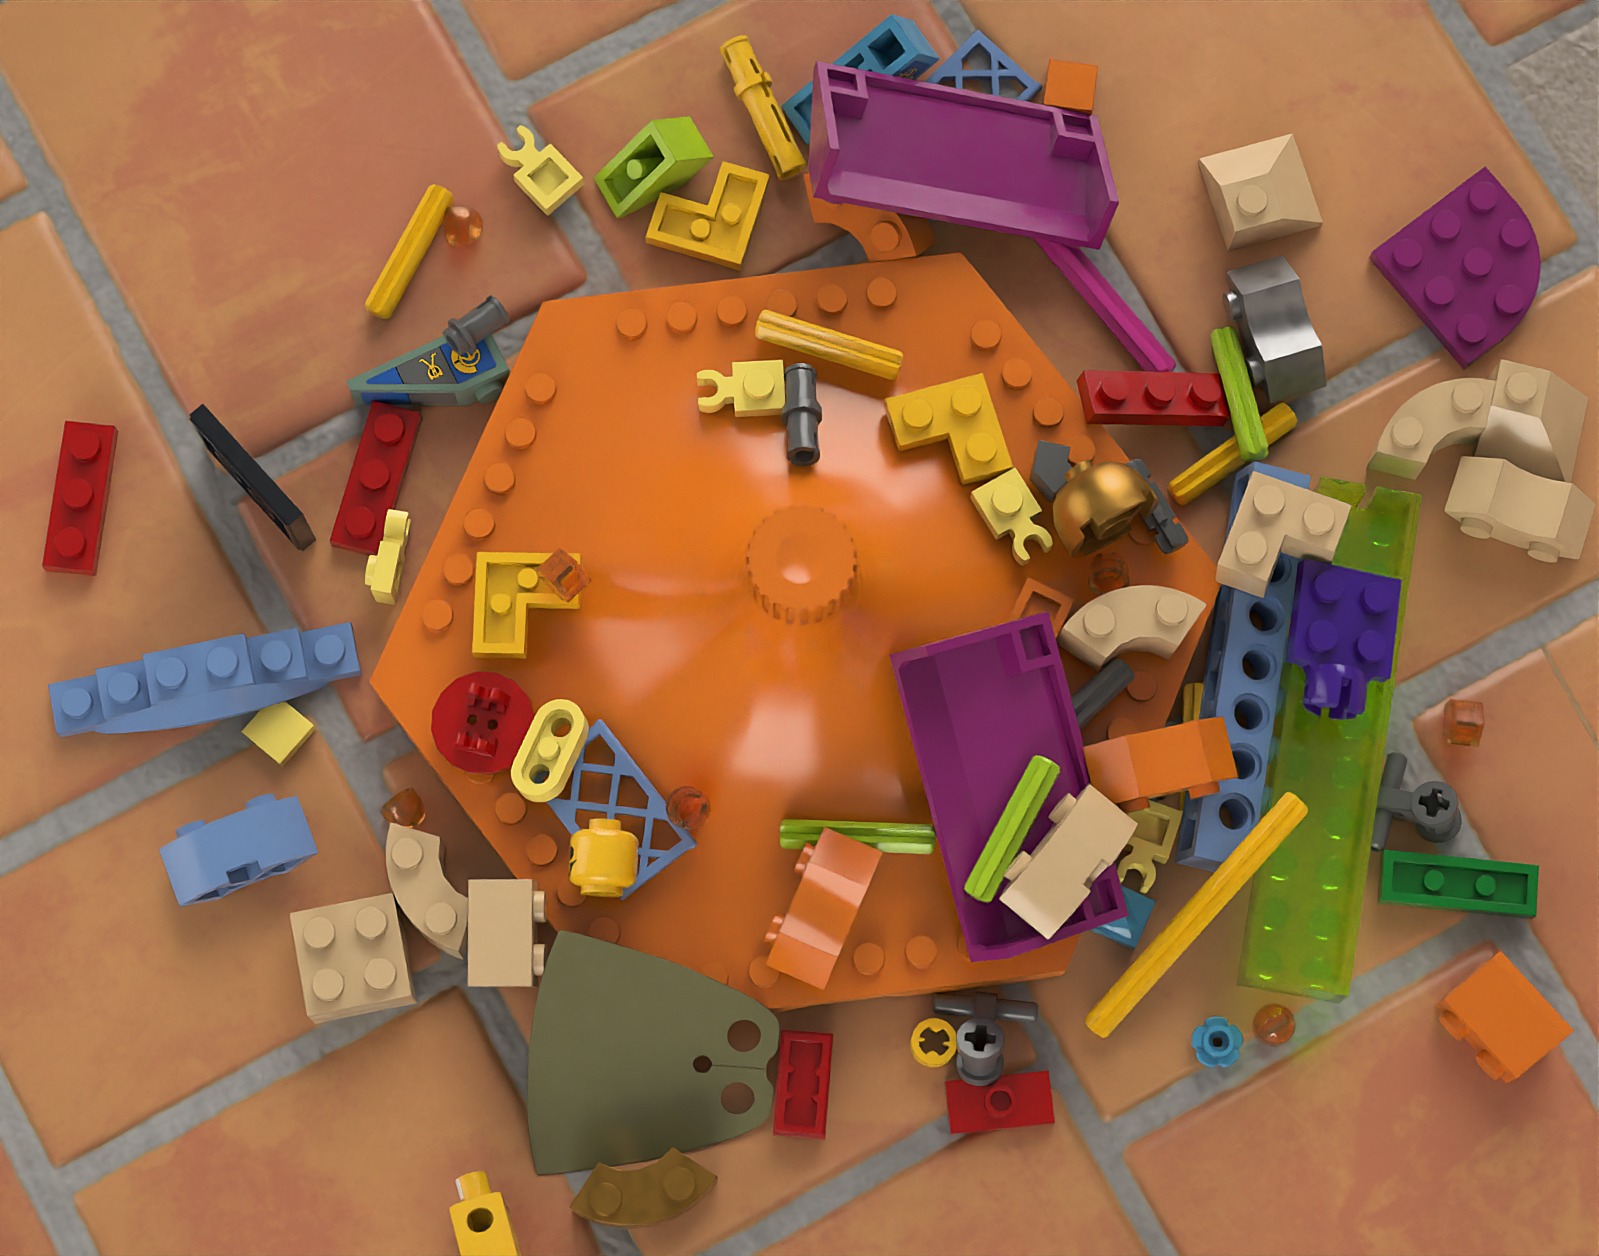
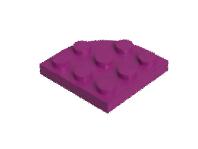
M1486 166L1373 250L1369 257L1372 263L1463 370L1502 342L1519 325L1535 298L1541 272L1539 245L1530 221L1518 203Z

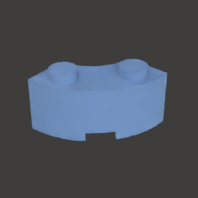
M272 793L261 795L244 804L245 810L208 824L204 820H199L178 828L175 831L177 839L163 846L159 851L179 906L221 899L254 882L288 873L318 854L298 797L294 796L276 800Z

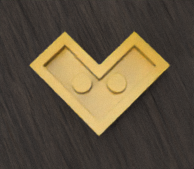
M722 161L708 205L660 192L646 234V243L741 271L769 186L770 174Z
M983 373L885 399L884 408L898 451L947 439L962 486L1003 475L1013 468Z
M477 552L472 654L474 657L527 658L529 608L580 609L581 554Z

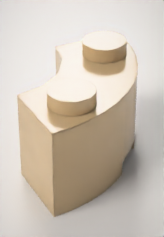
M1480 378L1454 379L1430 386L1414 395L1397 410L1388 422L1371 452L1366 468L1415 480L1427 463L1428 458L1436 450L1453 444L1474 445L1486 429L1496 381Z
M1461 456L1444 511L1462 523L1460 530L1467 535L1482 539L1492 537L1527 549L1528 555L1537 560L1555 563L1558 557L1580 558L1596 504L1573 483L1555 481L1534 475L1516 467L1506 459Z
M1141 585L1117 589L1095 598L1080 608L1064 625L1056 642L1097 672L1111 658L1130 651L1152 652L1169 660L1207 604L1187 593L1167 587Z
M1090 784L1076 798L1069 793L1062 798L1048 817L1054 824L1030 855L1022 851L1003 874L1009 882L999 899L1048 940L1091 892L1089 888L1092 882L1107 867L1112 865L1138 825Z
M390 823L386 842V867L389 882L398 904L412 925L427 941L449 955L464 960L468 949V898L456 892L447 880L444 870L446 847L441 837Z

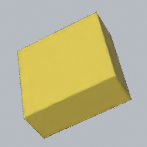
M284 701L261 709L241 732L283 768L316 728Z

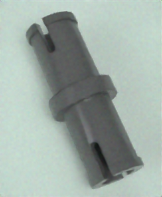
M805 363L790 365L784 371L786 403L782 407V422L787 427L788 461L791 460L792 464L798 466L812 465L820 459L818 425L822 421V407L816 400L817 371L816 369L812 370V366Z

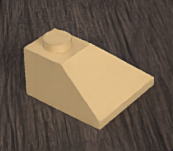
M1293 133L1199 158L1198 163L1227 251L1322 226L1323 221Z
M1501 359L1488 379L1496 381L1487 426L1474 444L1472 457L1506 459L1516 467L1534 475L1571 483L1588 397L1549 370Z

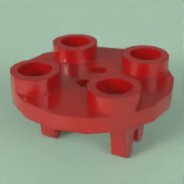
M476 671L456 678L441 692L432 710L431 732L437 749L452 766L469 774L492 775L511 770L535 714L530 698L514 680L496 672ZM477 717L478 720L476 724L470 725L469 719ZM491 722H497L498 726L496 729H489Z

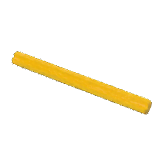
M1287 792L1281 797L1086 1015L1085 1023L1095 1034L1105 1038L1116 1028L1308 814L1309 809L1299 797L1291 792Z

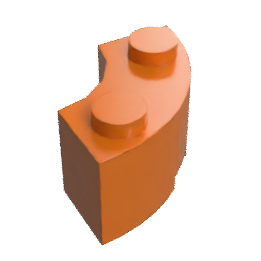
M809 171L803 174L814 223H832L849 231L863 245L869 262L917 256L936 244L928 218L847 203L832 204L823 199L814 198Z
M1224 717L1197 719L1161 729L1124 735L1082 747L1091 785L1113 804L1117 805L1125 814L1150 808L1148 799L1186 790L1189 792L1190 799L1217 794L1221 792L1219 782L1238 778Z
M824 827L816 846L806 842L794 869V872L803 875L787 914L784 915L776 912L764 940L773 944L766 965L824 990L883 852L827 827Z

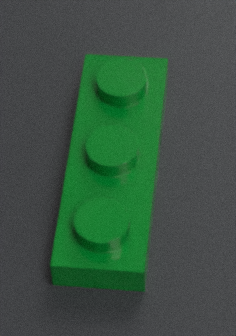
M1384 849L1380 856L1378 904L1533 919L1537 913L1539 865Z

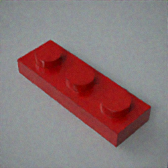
M1084 370L1076 381L1087 424L1224 426L1231 417L1220 373Z
M372 400L329 540L331 546L368 556L378 555L380 541H383L387 512L388 509L395 510L423 419L421 413Z
M65 421L42 567L46 571L96 576L118 438V430L113 425Z

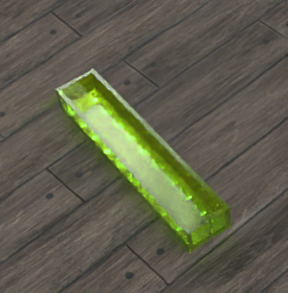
M1321 477L1313 492L1352 505L1347 525L1332 564L1402 580L1391 678L1383 683L1377 681L1369 682L1366 707L1363 714H1358L1354 719L1328 718V707H1322L1321 717L1306 711L1302 703L1306 677L1303 668L1294 663L1287 662L1285 664L1282 684L1284 699L1277 716L1275 729L1276 751L1270 763L1267 781L1269 799L1266 809L1262 814V819L1287 792H1291L1299 797L1309 810L1308 814L1253 874L1236 985L1339 1004L1349 996L1422 494L1377 486L1366 503V509L1357 508L1365 495L1366 484Z

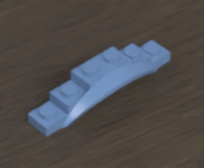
M351 622L304 632H300L298 628L249 638L243 633L142 654L143 660L95 669L96 675L48 684L56 733L60 737L89 731H96L101 734L146 732L209 723L264 709L321 689L330 681L362 675L353 626Z

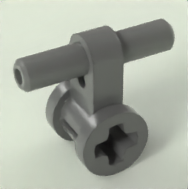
M1392 752L1388 754L1380 785L1373 788L1368 809L1372 812L1364 846L1373 852L1383 851L1392 819L1415 823L1420 836L1429 842L1443 843L1451 840L1458 834L1462 825V817L1458 808V799L1455 791L1449 785L1440 781L1426 782L1420 785L1414 792L1400 790L1408 760L1401 753ZM1437 807H1441V808H1444V809H1445V810H1443V809H1442V810H1438V812H1437V814H1436V817H1429V816H1428V815H1433V814L1436 812Z
M977 991L976 996L935 994L933 1001V1011L935 1014L973 1017V1019L961 1025L956 1036L958 1050L956 1063L959 1076L966 1083L974 1086H987L996 1082L1002 1075L1004 1068L1002 1055L1004 1034L995 1021L1006 1020L1035 1023L1038 1017V1004L1036 1002L998 999L997 993Z

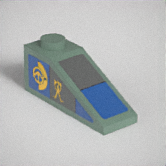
M492 334L476 345V352L473 354L466 352L461 356L454 352L444 336L346 382L356 405H371L373 400L389 405L468 406L477 401L480 404H486L498 399L510 375V371Z

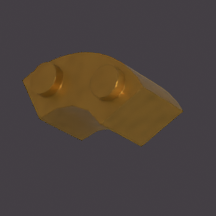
M672 1147L658 1162L639 1170H617L598 1162L569 1208L584 1219L608 1227L621 1229L648 1227L673 1220L692 1209L712 1190L718 1179L716 1175Z

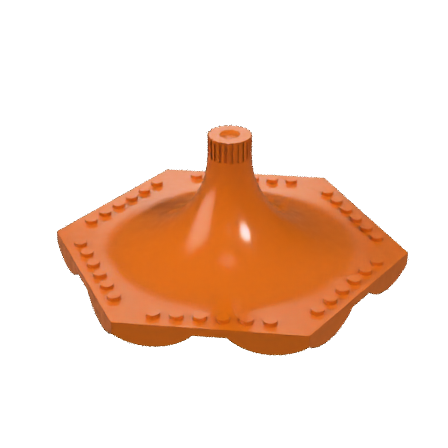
M962 252L543 301L369 683L413 745L478 827L516 879H533L538 881V891H546V921L556 935H558L559 930L578 933L669 960L748 995L764 1005L772 1013H779L813 1005L884 996H911L966 991L1061 976L1067 970L1081 935L1079 933L1008 959L971 962L940 844L935 836V848L930 854L882 853L824 990L766 965L773 944L764 941L776 912L784 915L787 914L803 875L794 872L803 849H784L780 846V824L783 820L931 824L935 828L889 654L1006 623L1028 577L1075 599L1062 628L1080 608L1090 601L1108 592L1130 586L1148 585L1172 588L1194 596L1206 603V607L1169 660L1152 652L1130 651L1114 657L1126 662L1134 672L1135 677L1080 731L1085 747L1124 735L1164 728L1222 584L1215 581L1216 565L1183 525L1182 527L1189 537L1188 543L1180 550L1165 555L1161 552L1153 538L1157 533L1155 530L1149 532L1139 513L1129 523L1132 530L1123 537L1091 554L1083 556L1079 550L1076 557H1071L1054 526V501L1050 503L1029 480L1038 441L1069 446L1068 463L1072 467L1085 460H1090L1094 466L1105 461L1126 464L1130 459L1101 424L1086 423L1079 396ZM763 310H770L898 350L903 354L899 374L896 379L890 380L758 339L755 336L758 317ZM783 360L784 371L790 365L797 363L811 365L812 370L816 369L817 371L816 400L822 407V421L818 425L820 459L808 466H798L792 464L791 460L788 461L787 427L782 422V415L735 417L734 403L725 404L720 410L712 413L699 411L698 398L713 397L717 393V389L712 385L698 386L697 373L702 370H715L724 377H732V362ZM983 373L1013 468L1017 469L1042 509L1040 516L1033 519L1032 522L1034 525L1041 526L1049 532L1053 541L1051 550L1045 553L1037 541L1027 540L1023 543V546L1028 552L1030 559L1026 565H1020L1012 554L1013 539L1008 533L996 540L970 499L972 491L997 477L962 486L947 439L898 451L884 408L886 398ZM784 380V385H785V402H786V383H785V380ZM1177 517L1173 519L1174 524L1180 522ZM477 552L580 553L582 557L580 609L529 608L527 658H475L472 654ZM1057 644L1069 692L1072 697L1097 671ZM476 671L496 672L514 680L530 698L535 715L546 703L557 699H565L575 703L581 709L588 721L589 728L597 720L602 719L697 841V846L694 849H689L623 901L620 897H596L580 894L581 886L573 884L568 877L569 849L572 835L548 803L533 802L526 799L514 785L511 778V770L492 775L469 774L452 766L439 752L431 732L432 710L441 692L456 678ZM471 717L469 719V724H476L478 720L477 717ZM495 721L491 722L489 729H496L498 723ZM561 726L556 732V737L566 736L570 732L571 726ZM601 735L586 746L584 763L614 767L615 753ZM573 770L564 789L556 796L557 799L570 800ZM582 772L578 801L609 805L613 775ZM549 775L543 779L544 782L548 779ZM621 776L617 806L647 809L649 797L634 778ZM577 810L576 824L581 830L589 829L590 819H607V813ZM615 815V820L621 821V830L635 835L639 843L638 848H642L646 818ZM654 819L650 849L669 851L682 839L668 821ZM638 856L637 874L639 873L641 856ZM649 858L648 866L656 861L657 858Z

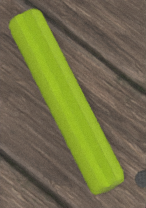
M1232 326L1215 329L1210 335L1211 345L1222 379L1241 457L1245 462L1250 463L1256 460H1263L1269 453L1268 444L1237 330Z
M1035 755L1030 760L964 885V890L972 897L987 903L994 899L1005 878L1004 872L1015 859L1060 774V767L1053 761Z
M785 819L780 824V846L784 849H803L806 842L816 846L824 827L882 852L930 854L935 848L936 834L935 828L931 824Z

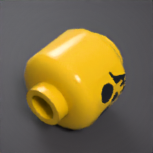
M590 819L589 829L576 831L570 839L568 877L573 884L581 886L580 894L596 897L623 896V888L632 886L637 879L639 844L637 837L630 832L622 831L621 821L614 819Z

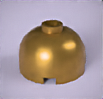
M1085 460L1072 467L1064 475L1067 483L1059 490L1053 504L1054 526L1071 557H1076L1079 550L1085 556L1108 546L1130 532L1132 528L1129 523L1133 517L1140 512L1145 520L1157 508L1159 499L1148 482L1132 467L1124 463L1105 461L1093 466L1090 460Z

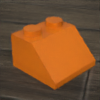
M1501 950L1480 964L1435 1005L1442 1013L1439 1020L1444 1028L1459 1041L1465 1038L1478 1052L1475 1060L1484 1072L1494 1080L1501 1077L1506 1084L1521 1076L1574 1031Z

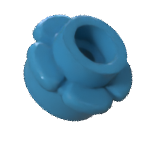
M1215 1016L1206 1019L1203 1026L1200 1025L1194 1029L1191 1044L1195 1048L1196 1058L1203 1065L1210 1068L1216 1065L1228 1067L1237 1061L1240 1056L1239 1047L1243 1045V1036L1236 1025L1228 1024L1226 1018ZM1214 1038H1220L1222 1040L1221 1047H1215L1213 1045Z

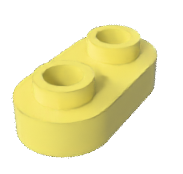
M557 699L543 705L536 713L511 768V778L519 792L530 801L546 802L562 792L587 740L589 724L585 715L575 703L565 699ZM561 726H571V730L566 736L556 737V732ZM540 772H549V777L544 783H534L535 777Z

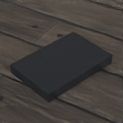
M201 404L189 415L191 417L189 420L203 445L298 550L304 551L316 540L304 514L204 404Z

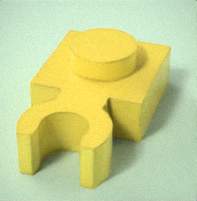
M520 125L516 128L519 139L525 143L524 147L519 151H511L503 142H500L497 145L498 153L502 161L507 165L521 168L513 175L515 183L548 216L584 185V179L551 144L539 152L536 149L531 131Z
M783 360L732 362V377H724L715 370H702L697 373L698 386L712 385L717 389V393L713 397L698 398L699 411L716 412L725 404L734 403L735 417L782 415V407L786 403Z
M1016 468L971 492L970 499L994 538L998 540L1008 533L1013 539L1012 554L1020 565H1026L1030 559L1028 552L1023 546V543L1027 540L1037 541L1045 553L1051 550L1053 541L1049 532L1041 526L1034 525L1032 522L1033 519L1040 516L1042 509Z
M388 509L383 541H380L378 555H370L368 558L365 585L371 586L370 590L376 602L396 605L406 558L404 552L411 528V519H408V512Z
M1149 800L1150 808L1129 813V817L1138 825L1123 850L1129 851L1130 854L1124 857L1116 867L1120 884L1124 880L1127 870H1138L1143 876L1140 892L1144 894L1149 891L1156 879V868L1152 860L1163 864L1167 862L1183 815L1182 811Z

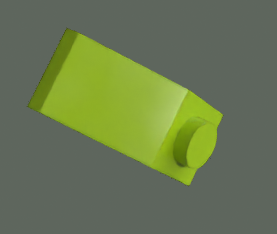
M690 116L651 120L593 179L616 218H623L657 200L660 192L668 194L685 185L714 156Z

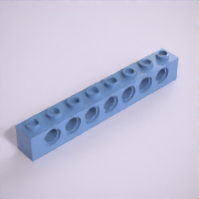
M1256 461L1236 472L1225 543L1253 471L1309 490L1311 476ZM1281 552L1264 598L1224 584L1221 585L1217 594L1204 672V687L1199 719L1224 717L1233 758L1239 765L1240 774L1238 779L1219 782L1221 792L1217 794L1190 799L1189 792L1186 790L1175 859L1177 864L1215 872L1259 823L1260 815L1266 809L1269 799V788L1265 785L1266 771L1276 751V737L1272 735L1274 718L1279 713L1284 699L1283 687L1279 685L1282 667L1287 663V631L1292 613L1297 565L1302 559ZM1250 610L1255 611L1260 616L1262 621L1261 630L1252 625L1249 618ZM1243 658L1252 664L1255 671L1254 679L1249 678L1242 669ZM1235 707L1240 708L1245 713L1247 718L1246 729L1239 726L1234 717ZM1220 806H1224L1232 816V826L1230 829L1225 827L1220 821Z

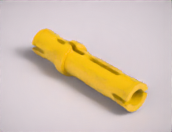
M741 35L723 43V46H720L719 52L735 83L733 91L737 99L743 100L760 139L770 156L778 179L785 180L803 172V169L807 168V163L798 149L786 119L776 102L771 89L773 81L769 73L763 72L748 36Z

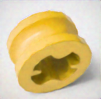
M939 1018L926 1019L920 1022L913 1031L910 1040L911 1052L921 1065L930 1068L940 1067L947 1064L954 1056L957 1048V1034L947 1021ZM929 1030L933 1035H937L942 1031L948 1041H944L942 1046L948 1050L941 1056L935 1051L925 1054L919 1044H924L925 1039L920 1037L924 1031Z

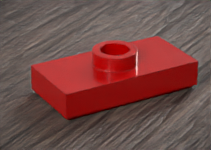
M781 1029L773 1136L825 1140L834 1034Z
M1049 1070L1001 1075L996 1082L987 1086L970 1085L963 1079L944 1082L950 1135L1055 1124Z

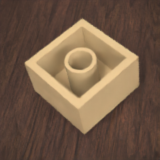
M394 893L290 913L307 1016L315 1024L418 1003L401 908Z

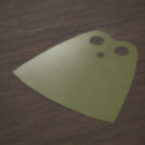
M559 930L541 978L531 1029L528 1058V1128L537 1175L594 1169L598 1162L610 1167L662 1158L672 1147L682 1153L734 1138L758 1127L769 1117L772 1108L773 1086L767 1079L766 1067L769 1059L778 1050L780 1028L776 1016L768 1008L748 995L685 966L611 942ZM739 1020L752 1021L760 1029V1042L750 1051L741 1052L735 1050L728 1042V1030L733 1023ZM704 1055L709 1057L712 1062L709 1071L700 1073L694 1069L693 1062L698 1056ZM736 1082L747 1084L754 1092L752 1107L741 1114L728 1112L721 1103L722 1091L726 1086Z

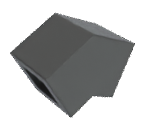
M1039 440L1035 449L1029 480L1051 503L1055 500L1059 490L1067 483L1064 475L1072 468L1068 463L1070 447Z

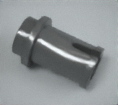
M490 295L484 302L459 320L455 318L448 321V328L443 331V335L449 346L459 356L466 352L473 354L476 352V345L501 326L508 324L510 318L503 305Z

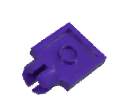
M1306 558L1298 563L1286 662L1294 663L1303 668L1306 677L1302 703L1306 711L1321 717L1322 707H1328V718L1354 719L1358 714H1363L1365 711L1369 682L1377 681L1383 683L1391 678L1402 580Z

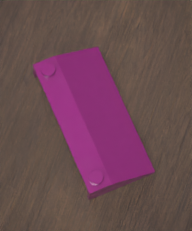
M819 61L815 63L813 70L808 167L814 198L823 199L832 204L847 203L1054 241L1071 248L1086 247L1100 250L1118 207L1119 199L1097 115Z
M1049 612L1035 614L889 654L970 961L978 962L1012 958L1129 916L1115 862L1092 882L1089 888L1091 892L1049 940L999 899L1009 882L1006 877L1002 881L994 899L989 903L972 897L964 890V885L1032 757L1038 755L1053 761L1060 767V774L1016 857L1022 851L1030 855L1054 824L1048 818L1050 813L1065 795L1069 793L1076 798L1088 784L1091 785L1082 748L1084 744Z

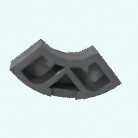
M1281 255L1226 271L1229 291L1223 293V304L1231 322L1237 321L1248 356L1245 359L1252 387L1261 386L1270 403L1327 387L1322 344L1308 316L1300 278L1284 256Z

